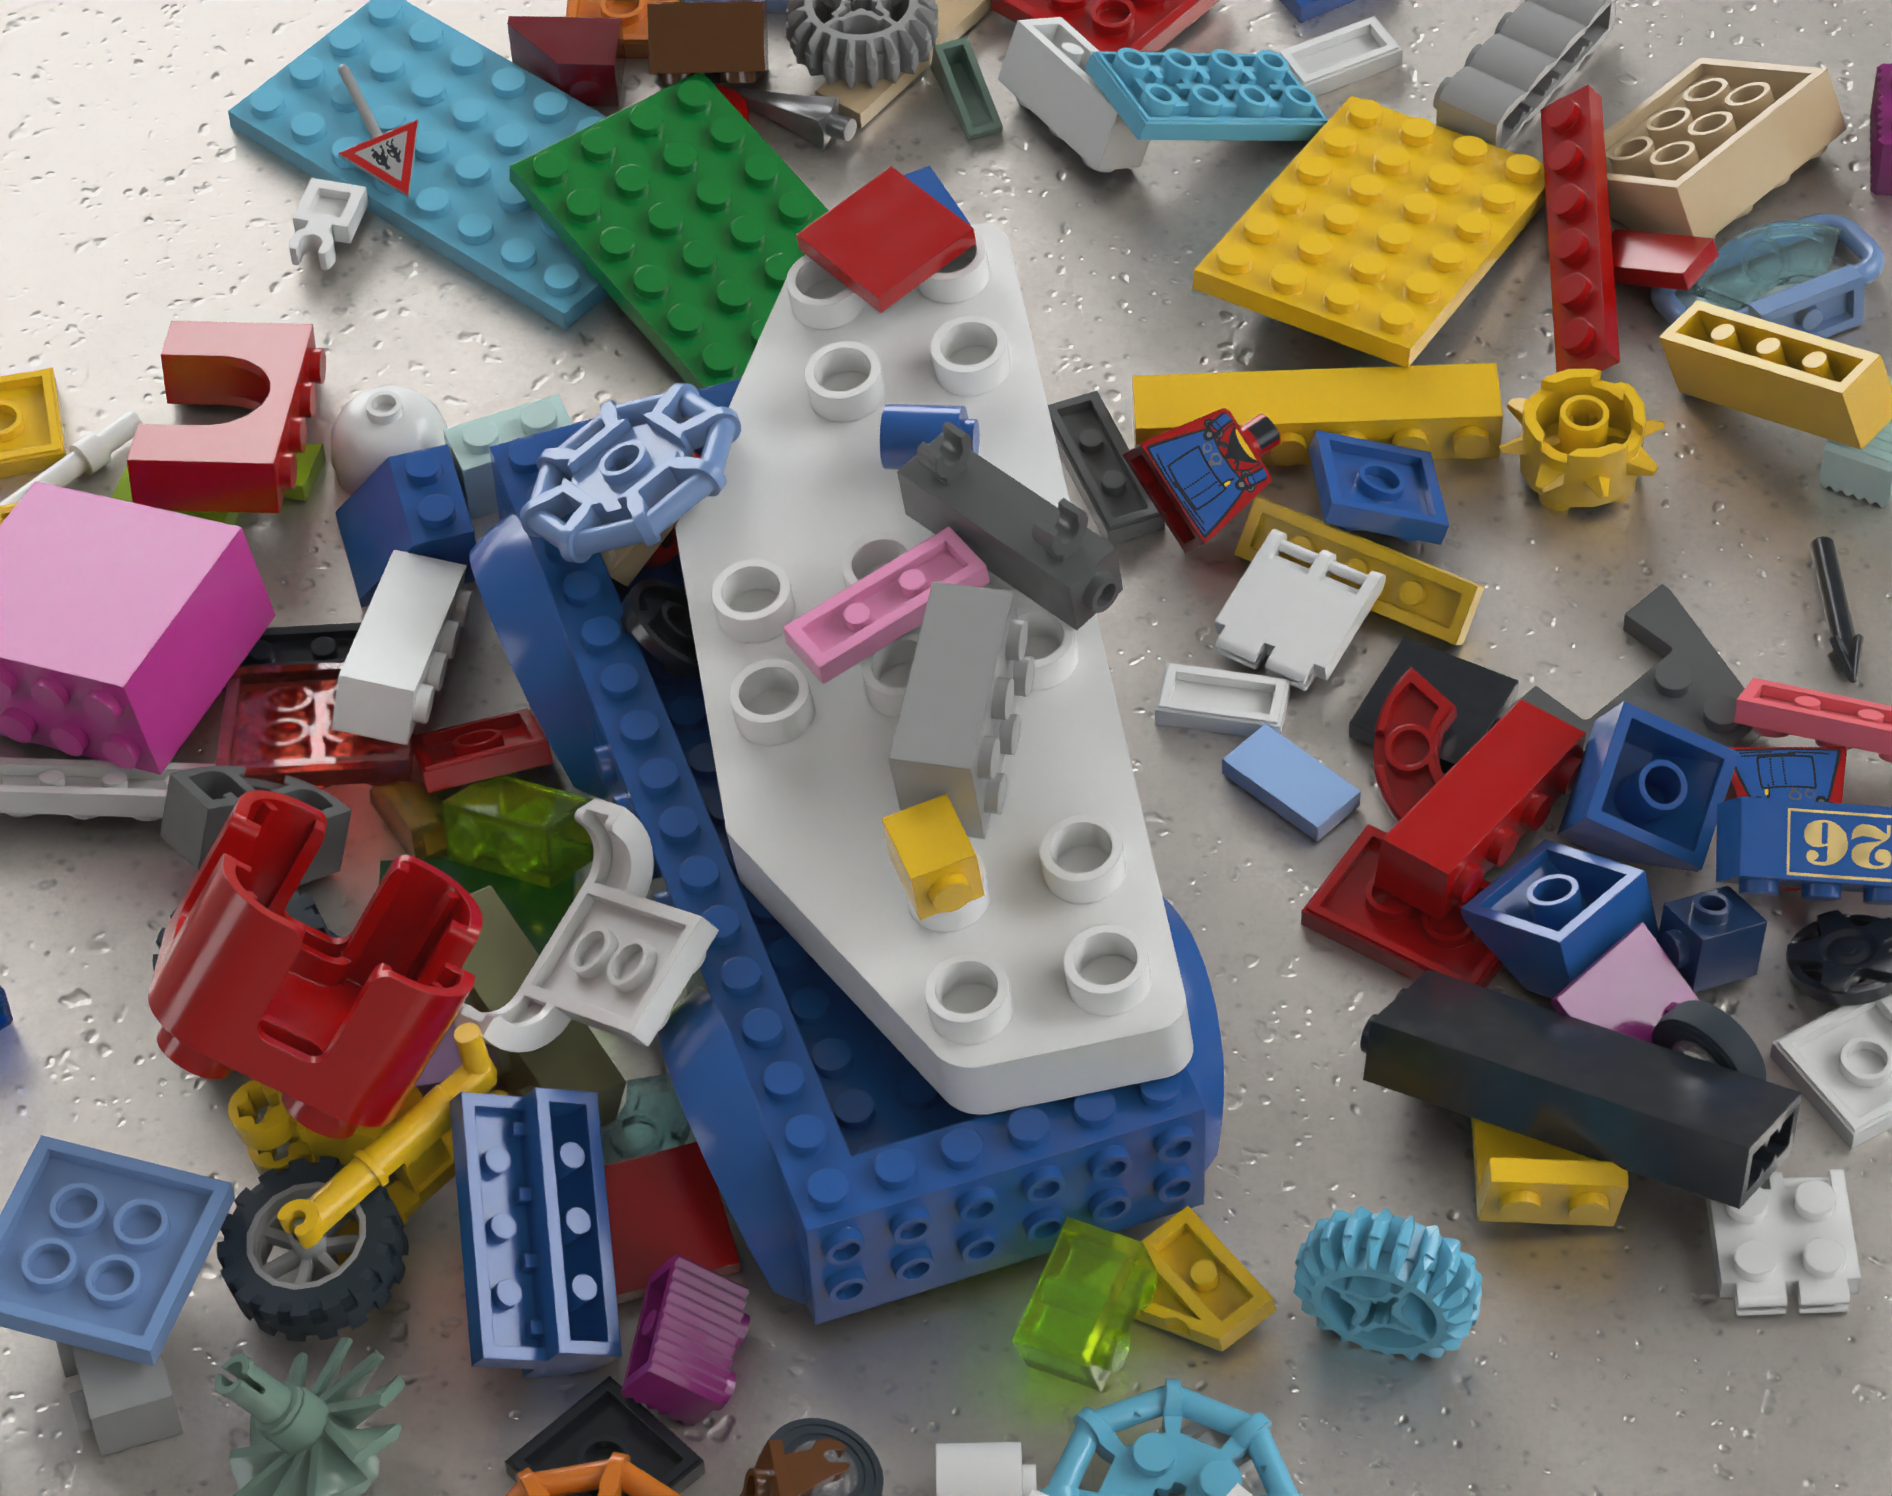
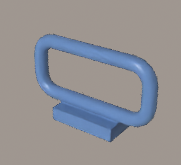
M1814 214L1718 249L1719 256L1696 283L1813 238H1835L1850 249L1861 261L1855 265L1849 264L1748 303L1747 307L1736 310V312L1828 338L1863 324L1864 286L1875 281L1883 271L1885 255L1879 244L1850 219L1835 214ZM1651 287L1650 299L1652 304L1672 325L1688 308L1675 296L1674 293L1678 290Z

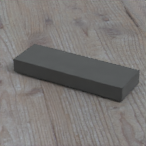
M1098 391L1049 404L1048 409L1059 455L1102 537L1115 545L1165 530V521L1122 456L1129 451V448Z

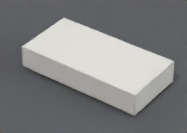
M1373 16L1276 53L1288 61V69L1302 87L1317 97L1402 65L1403 50L1378 19Z
M1166 662L1155 707V724L1250 737L1266 723L1281 734L1290 695V679Z

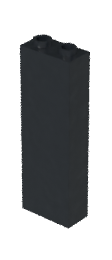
M1432 970L1425 972L1407 989H1401L1395 1000L1378 1015L1373 1014L1363 1029L1360 1041L1361 1051L1366 1053L1364 1081L1598 1161L1613 1162L1624 1170L1738 1209L1746 1203L1792 1153L1802 1096L1801 1092Z

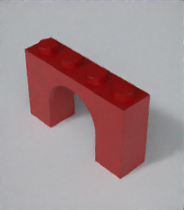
M171 321L160 354L167 404L230 405L254 411L237 420L216 425L138 424L127 457L132 502L167 511L280 513L286 489H294L296 486V453H304L306 449V418L315 417L317 405L315 384H323L326 376L325 349L316 348L313 324Z

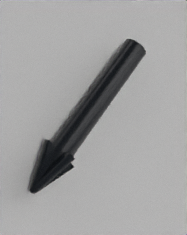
M1818 537L1810 543V551L1830 634L1829 641L1833 648V651L1827 654V656L1849 682L1855 683L1859 673L1864 637L1859 633L1855 635L1834 541L1829 537Z

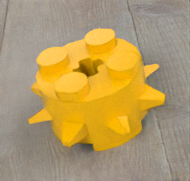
M1567 369L1548 375L1541 380V389L1530 398H1512L1507 404L1508 410L1522 425L1521 436L1500 445V452L1519 454L1521 474L1530 488L1539 494L1540 503L1554 511H1564L1570 507H1597L1610 502L1625 501L1634 492L1638 476H1654L1658 471V465L1643 449L1644 437L1665 428L1664 421L1646 419L1645 404L1635 388L1628 383L1618 382L1614 384L1601 380V371Z

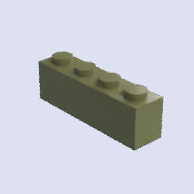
M488 886L470 893L481 910L483 923L479 938L461 968L475 975L474 986L464 1003L472 1006L479 1012H492L508 1004L518 992L539 957V954L492 886ZM571 1020L563 1032L553 1041L539 1049L528 1052H509L485 1043L489 1057L497 1069V1078L501 1079L511 1096L524 1097L535 1087L597 1092L600 1126L617 1119L626 1080L588 1025Z

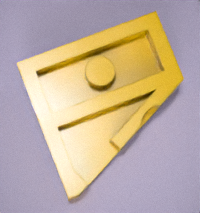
M1189 1206L1185 1207L1084 1284L1088 1298L1096 1305L1221 1352L1277 1311L1274 1298Z

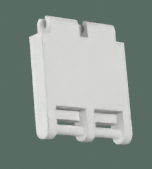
M1273 529L1215 620L1217 634H1219L1215 645L1218 647L1217 653L1255 670L1260 666L1265 656L1268 655L1269 658L1265 664V668L1268 669L1267 675L1290 679V685L1306 691L1316 676L1326 681L1328 680L1382 592L1386 576L1374 570L1367 575L1337 562L1336 554L1324 549L1319 554L1287 541L1286 533ZM1281 552L1312 564V566L1308 569L1280 557ZM1330 573L1361 585V588L1358 590L1330 578L1329 575Z
M1843 1169L1828 1170L1827 1177L1783 1178L1781 1171L1773 1172L1740 1209L1706 1198L1719 1298H1734L1736 1316L1786 1314L1787 1296H1796L1799 1314L1848 1312L1847 1304H1850V1294H1858L1861 1274Z

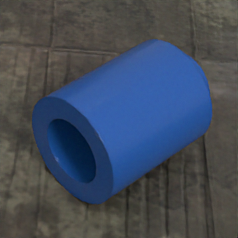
M886 404L883 408L880 423V457L884 469L899 470L917 455L918 446L922 442L929 444L943 432L942 425L947 421L971 437V450L978 454L980 443L978 420L968 419L965 406Z

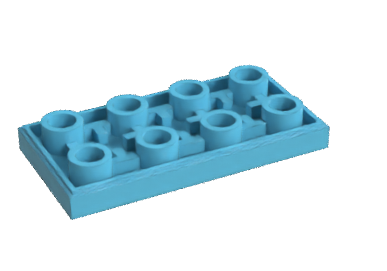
M1121 48L1118 52H1091L1085 66V70L1138 140L1310 141L1328 122L1327 117L1316 105V97L1309 90L1303 88L1288 69V61L1280 54L1270 50H1261L1257 54H1234L1223 49L1213 50L1212 53H1187L1175 48L1167 49L1165 52H1140L1132 48Z

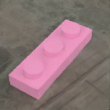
M948 526L783 626L786 643L820 682L825 684L922 625L933 581L984 587L990 583L987 565Z

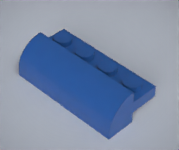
M537 1087L524 1097L460 1092L449 1102L471 1366L522 1369L523 1378H544L582 1373L612 1363L622 1356L597 1092Z

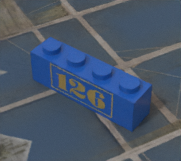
M1745 796L1718 803L1716 882L1739 884V895L1778 896L1779 887L1801 888V899L1836 901L1841 900V891L1863 892V903L1892 905V807Z

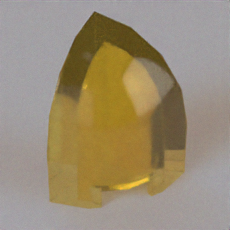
M387 781L375 785L369 790L370 803L407 855H412L418 859L443 858L474 843L468 829L450 804L436 792L427 793L423 785L407 781Z

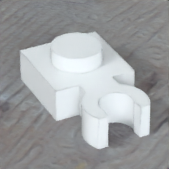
M311 178L293 216L295 233L289 240L292 265L299 266L302 257L306 253L318 251L321 269L328 270L333 266L336 260L334 241L351 243L369 202L366 187Z

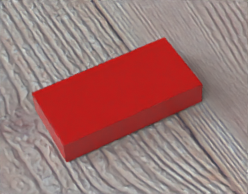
M1615 229L1611 233L1615 283L1689 291L1719 256L1713 238Z

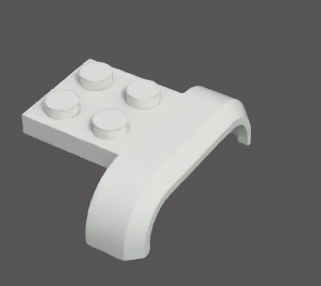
M595 798L577 809L574 816L575 820L588 832L594 850L593 865L588 878L512 1000L504 1007L492 1012H479L472 1006L463 1003L454 1019L456 1028L463 1023H475L480 1027L486 1044L505 1051L520 1053L533 1051L547 1045L563 1032L571 1020L649 1047L657 1032L665 1026L670 1017L672 1007L692 974L703 964L707 949L719 930L702 916L646 899L653 876V849L643 824L623 806Z

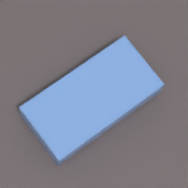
M1266 723L1222 759V774L1317 842L1360 806L1361 791Z

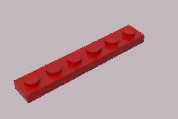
M1588 84L1540 109L1556 373L1567 369H1596L1603 371L1620 363L1602 97Z

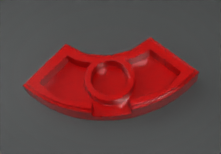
M1412 667L1398 680L1387 696L1379 713L1374 731L1373 760L1377 786L1383 804L1395 824L1445 776L1441 771L1439 752L1443 735L1457 718L1456 706Z

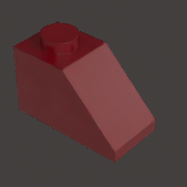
M508 16L507 25L513 63L587 106L619 107L626 61L621 18Z

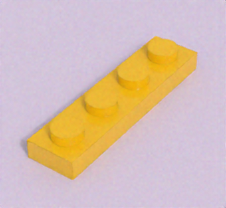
M1255 497L1234 555L1252 562L1269 533L1273 529H1277L1287 534V541L1318 554L1323 549L1336 554L1337 562L1367 575L1372 570L1386 576L1384 588L1371 611L1454 645H1463L1484 591V586L1266 498ZM1281 552L1280 557L1308 569L1312 566V564ZM1333 573L1329 575L1330 578L1358 590L1361 588V585Z

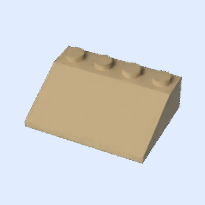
M1700 57L1604 132L1610 217L1634 231L1705 237L1715 240L1716 234L1734 219L1748 214L1753 209L1754 203L1772 189L1787 183L1790 175L1808 160L1823 154L1827 150V145L1847 130L1828 69Z

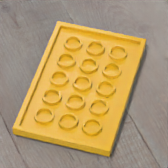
M1351 95L1194 269L1192 289L1408 368L1546 202L1544 163L1538 161L1533 156L1508 151L1486 143L1479 137L1463 135L1434 125L1425 118L1412 117L1383 107L1374 100L1361 99Z

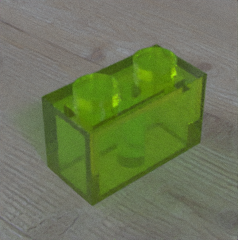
M506 775L474 782L443 801L448 860L551 889L593 861L594 850L592 840L585 828L574 817L577 809L593 799Z
M1067 1217L1012 1339L1027 1366L1102 1392L1110 1372L1117 1373L1126 1360L1130 1347V1334L1128 1331L1137 1310L1143 1311L1149 1306L1156 1290L1158 1275L1155 1271L1156 1267L1143 1242Z

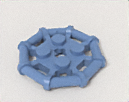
M676 383L664 393L620 404L610 400L600 405V414L559 447L545 449L537 459L536 464L539 473L530 501L520 511L523 530L530 536L542 537L557 547L561 556L566 561L584 563L592 554L643 542L648 547H651L661 542L660 534L706 496H717L725 487L727 479L724 475V470L730 448L741 433V423L737 413L728 407H717L701 397L695 386L685 383ZM704 446L701 459L692 457L694 450ZM575 510L567 523L561 520L562 517Z

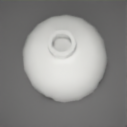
M397 385L374 387L358 393L342 408L331 431L332 466L337 473V479L342 489L352 495L388 457L445 445L443 429L448 427L437 406L418 391Z

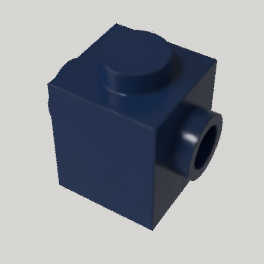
M1728 885L1664 903L1656 941L1693 992L1696 993L1757 975L1768 921Z

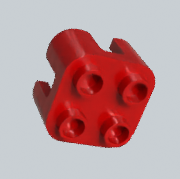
M265 790L249 791L238 799L165 929L148 993L150 1009L162 1025L156 1036L158 1046L173 1063L194 1075L207 1079H224L231 1074L232 1070H235L281 1092L282 1103L289 1114L300 1124L320 1135L334 1139H346L353 1136L359 1126L382 1127L388 1125L397 1117L474 986L475 975L461 968L481 933L483 923L481 910L473 897L458 882L443 871L412 855H401L393 860L353 931L346 937H331L292 918L285 908L324 841L327 828L326 816L319 809L281 793Z

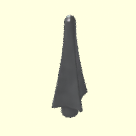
M727 83L720 84L740 94L749 109L793 131L823 151L831 137L850 141L855 135L857 128L856 120L839 115V97L796 95L746 88Z

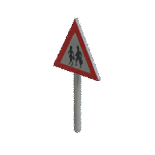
M345 64L340 65L338 72L372 139L339 152V157L409 198L419 126L418 119L382 134L349 67Z

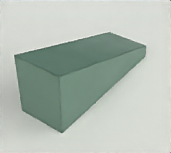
M968 37L934 45L930 69L968 141L1002 132L1003 125Z

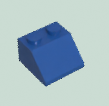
M448 444L388 457L336 510L338 527L361 608L370 605L393 550L467 565L464 584L475 582L469 558L470 550L476 545L475 533Z
M1623 701L1594 722L1582 758V764L1578 770L1557 835L1614 861L1698 872L1703 868L1717 825V804L1725 800L1740 752Z
M1547 839L1538 844L1461 908L1463 920L1526 990L1552 999L1636 924L1643 922L1655 939L1659 932L1645 870Z

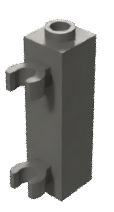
M949 421L942 425L943 432L929 444L922 442L918 446L917 455L897 471L905 514L934 534L950 526L987 565L988 571L1075 630L1082 627L1096 613H1102L1107 610L1123 590L1117 547L1087 528L1088 516L1085 511L1065 498L1058 502L1057 508L971 450V437Z

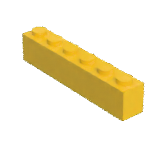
M1497 363L1409 366L1408 368L1389 366L1132 376L1134 447L1152 437L1219 409L1226 408L1231 412L1239 426H1242L1258 414L1266 415L1273 422L1279 432L1281 443L1260 457L1265 466L1311 464L1308 449L1316 430L1431 452L1433 460L1500 458L1499 446L1501 445L1503 412Z

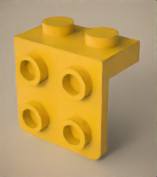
M1471 1117L1478 1221L1614 1226L1629 1188L1627 1170L1620 1168L1613 1162L1598 1161Z

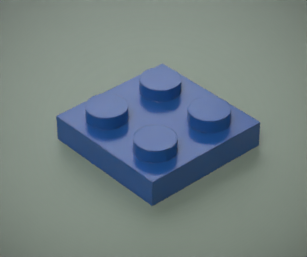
M1318 430L1315 431L1308 451L1324 523L1336 525L1347 531L1364 530L1391 535L1405 542L1422 541L1438 545L1442 544L1449 528V522L1431 452Z

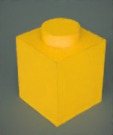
M947 793L881 818L891 862L920 921L942 912L956 911L968 902L985 896L977 855Z

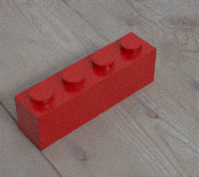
M1520 699L1382 838L1374 885L1440 921L1459 901L1463 903L1469 902L1480 887L1483 876L1494 865L1502 867L1509 860L1518 840L1529 829L1537 831L1543 825L1552 805L1562 794L1570 796L1578 770L1582 764L1581 758L1586 732Z

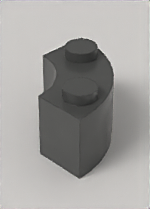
M207 766L170 773L160 836L197 871L200 869L240 796L254 790L272 791L293 797L319 809L326 816L327 828L324 841L299 885L341 870L352 810L328 792L286 775L284 785L266 780L245 777L246 767Z

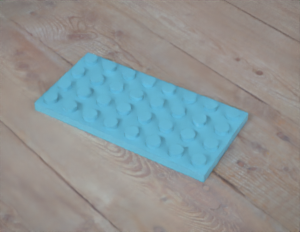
M370 0L228 111L232 129L315 179L366 187L369 202L366 210L565 330L570 328L609 295L509 181L510 165L606 118V116L406 0ZM345 64L349 67L382 134L418 119L419 126L409 198L339 157V152L372 139L338 72L340 65Z

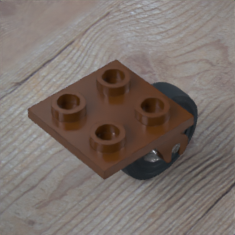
M821 1418L798 1419L780 1427L767 1440L755 1467L749 1468L746 1472L744 1488L740 1496H882L884 1485L883 1470L871 1446L850 1428Z

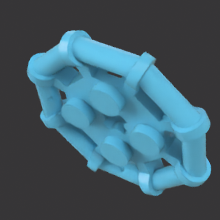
M1167 1378L1165 1385L1095 1410L1089 1407L1081 1409L1073 1417L1075 1428L1048 1486L1039 1490L1049 1496H1168L1170 1493L1179 1495L1184 1493L1185 1496H1226L1237 1483L1242 1486V1475L1235 1464L1244 1460L1249 1453L1267 1495L1260 1496H1303L1298 1494L1271 1435L1270 1428L1272 1422L1262 1412L1254 1415L1181 1386L1180 1379ZM1163 1416L1162 1433H1145L1134 1444L1125 1446L1115 1434L1118 1431ZM1182 1417L1228 1435L1230 1438L1221 1449H1218L1180 1433ZM1096 1452L1099 1457L1111 1466L1099 1492L1080 1490L1078 1487Z

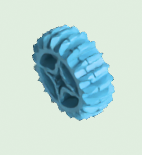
M1358 1206L1353 1214L1344 1210H1335L1330 1219L1317 1220L1314 1229L1309 1232L1306 1242L1301 1243L1295 1261L1297 1269L1294 1275L1296 1283L1293 1293L1302 1300L1301 1310L1308 1315L1317 1317V1327L1322 1330L1335 1331L1339 1334L1341 1343L1351 1341L1362 1346L1363 1349H1372L1387 1355L1403 1354L1412 1361L1419 1353H1423L1431 1358H1441L1445 1350H1458L1462 1339L1468 1337L1471 1326L1476 1324L1481 1308L1479 1302L1482 1296L1481 1284L1483 1275L1475 1269L1476 1258L1468 1253L1460 1252L1461 1241L1455 1238H1443L1440 1236L1439 1226L1425 1227L1416 1223L1413 1215L1406 1219L1393 1216L1388 1208H1384L1380 1214H1373L1365 1207Z

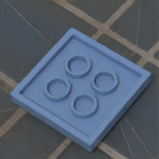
M41 1135L0 1214V1327L155 1366L235 1200L232 1183Z

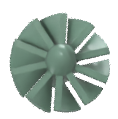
M341 1337L310 1391L306 1389L308 1354L304 1351L294 1358L287 1380L281 1383L254 1364L253 1360L245 1354L232 1356L223 1364L222 1368L235 1376L237 1381L233 1383L224 1375L217 1374L214 1386L219 1394L231 1399L251 1414L250 1446L231 1449L229 1456L232 1473L239 1489L233 1496H360L364 1494L371 1484L379 1479L380 1461L376 1453L398 1439L402 1426L395 1423L364 1429H357L356 1427L376 1410L385 1408L405 1388L403 1378L397 1375L377 1391L361 1397L385 1356L373 1349L366 1359L340 1379L343 1361L353 1343V1340L349 1337Z

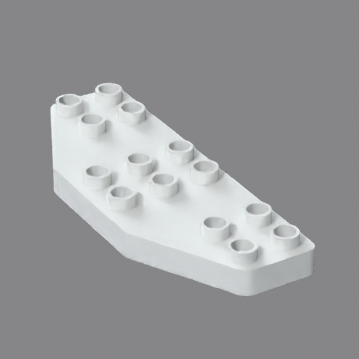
M973 224L970 226L974 228L975 245L882 313L878 312L807 255L801 257L792 265L729 405V408L733 409L739 417L741 433L737 440L732 443L724 470L727 483L719 495L714 497L706 496L679 518L675 530L726 832L739 880L951 1106L966 1113L984 1115L1173 1076L1183 1070L1191 1060L1193 1040L1184 987L1097 614L1078 630H1075L988 571L990 583L983 588L1014 591L1018 619L1027 620L1028 638L1025 655L1033 656L1034 658L1033 683L1028 697H1018L1015 714H1019L1021 720L1019 743L1015 755L1005 754L1001 773H1005L1007 777L1003 810L1000 815L991 813L985 839L968 837L977 855L985 896L968 902L956 911L942 912L921 921L891 862L881 818L900 811L889 763V754L922 625L825 684L820 682L786 643L783 626L935 535L905 514L897 475L898 470L884 469L880 457V423L883 408L886 404L965 406L968 419H977L979 423V456L1057 508L1058 502L1061 499L1065 498L1070 501L1009 238L997 226Z

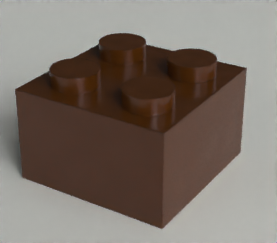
M767 0L653 2L647 4L650 74H663V85H673L695 73L720 72V83H753L757 81L756 71H766L769 68Z

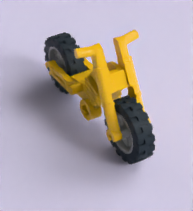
M297 888L285 908L287 913L292 918L331 936L312 898L306 892L300 895ZM176 909L172 912V914L170 915V918L173 917V915H174ZM163 927L156 940L159 949L166 929ZM153 954V970H155L159 954ZM471 1022L463 1023L455 1029L453 1036L463 1064L441 1084L436 1085L424 1097L419 1089L414 1086L393 1122L382 1127L359 1126L354 1135L346 1139L329 1138L306 1128L286 1110L282 1103L281 1092L256 1080L243 1084L235 1091L228 1105L229 1118L240 1139L247 1146L248 1154L260 1175L258 1177L260 1184L252 1190L246 1187L234 1200L237 1208L233 1214H227L220 1229L224 1235V1241L217 1242V1258L223 1267L220 1270L222 1277L239 1308L249 1321L253 1318L255 1319L259 1329L272 1336H275L279 1331L285 1334L287 1340L295 1342H306V1336L317 1335L319 1340H327L337 1337V1330L350 1325L352 1330L360 1327L368 1321L366 1315L375 1307L381 1310L392 1298L389 1290L393 1283H401L406 1270L402 1256L408 1255L409 1244L403 1228L409 1223L408 1217L456 1175L449 1101L460 1092L486 1094L496 1085L497 1069L489 1057L480 1027L477 1024ZM495 1090L490 1093L495 1095H508L503 1090ZM267 1106L264 1118L256 1124L255 1121L258 1118L257 1109ZM289 1141L290 1145L287 1147L288 1156L275 1160L276 1148ZM394 1172L398 1179L385 1188V1185L390 1182L388 1177ZM273 1246L290 1250L267 1263ZM299 1267L295 1284L276 1280Z

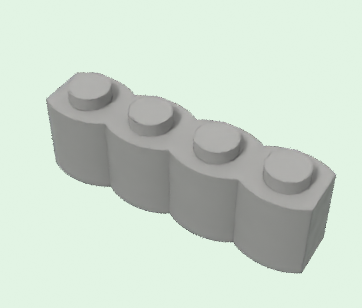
M1525 0L1513 13H1505L1496 27L1495 34L1483 45L1477 44L1471 50L1464 68L1459 70L1452 78L1446 77L1440 83L1433 100V107L1437 109L1436 125L1463 135L1479 137L1486 143L1506 149L1516 138L1524 123L1533 119L1540 112V109L1546 105L1555 89L1563 86L1579 68L1584 57L1592 54L1606 39L1615 23L1617 0Z

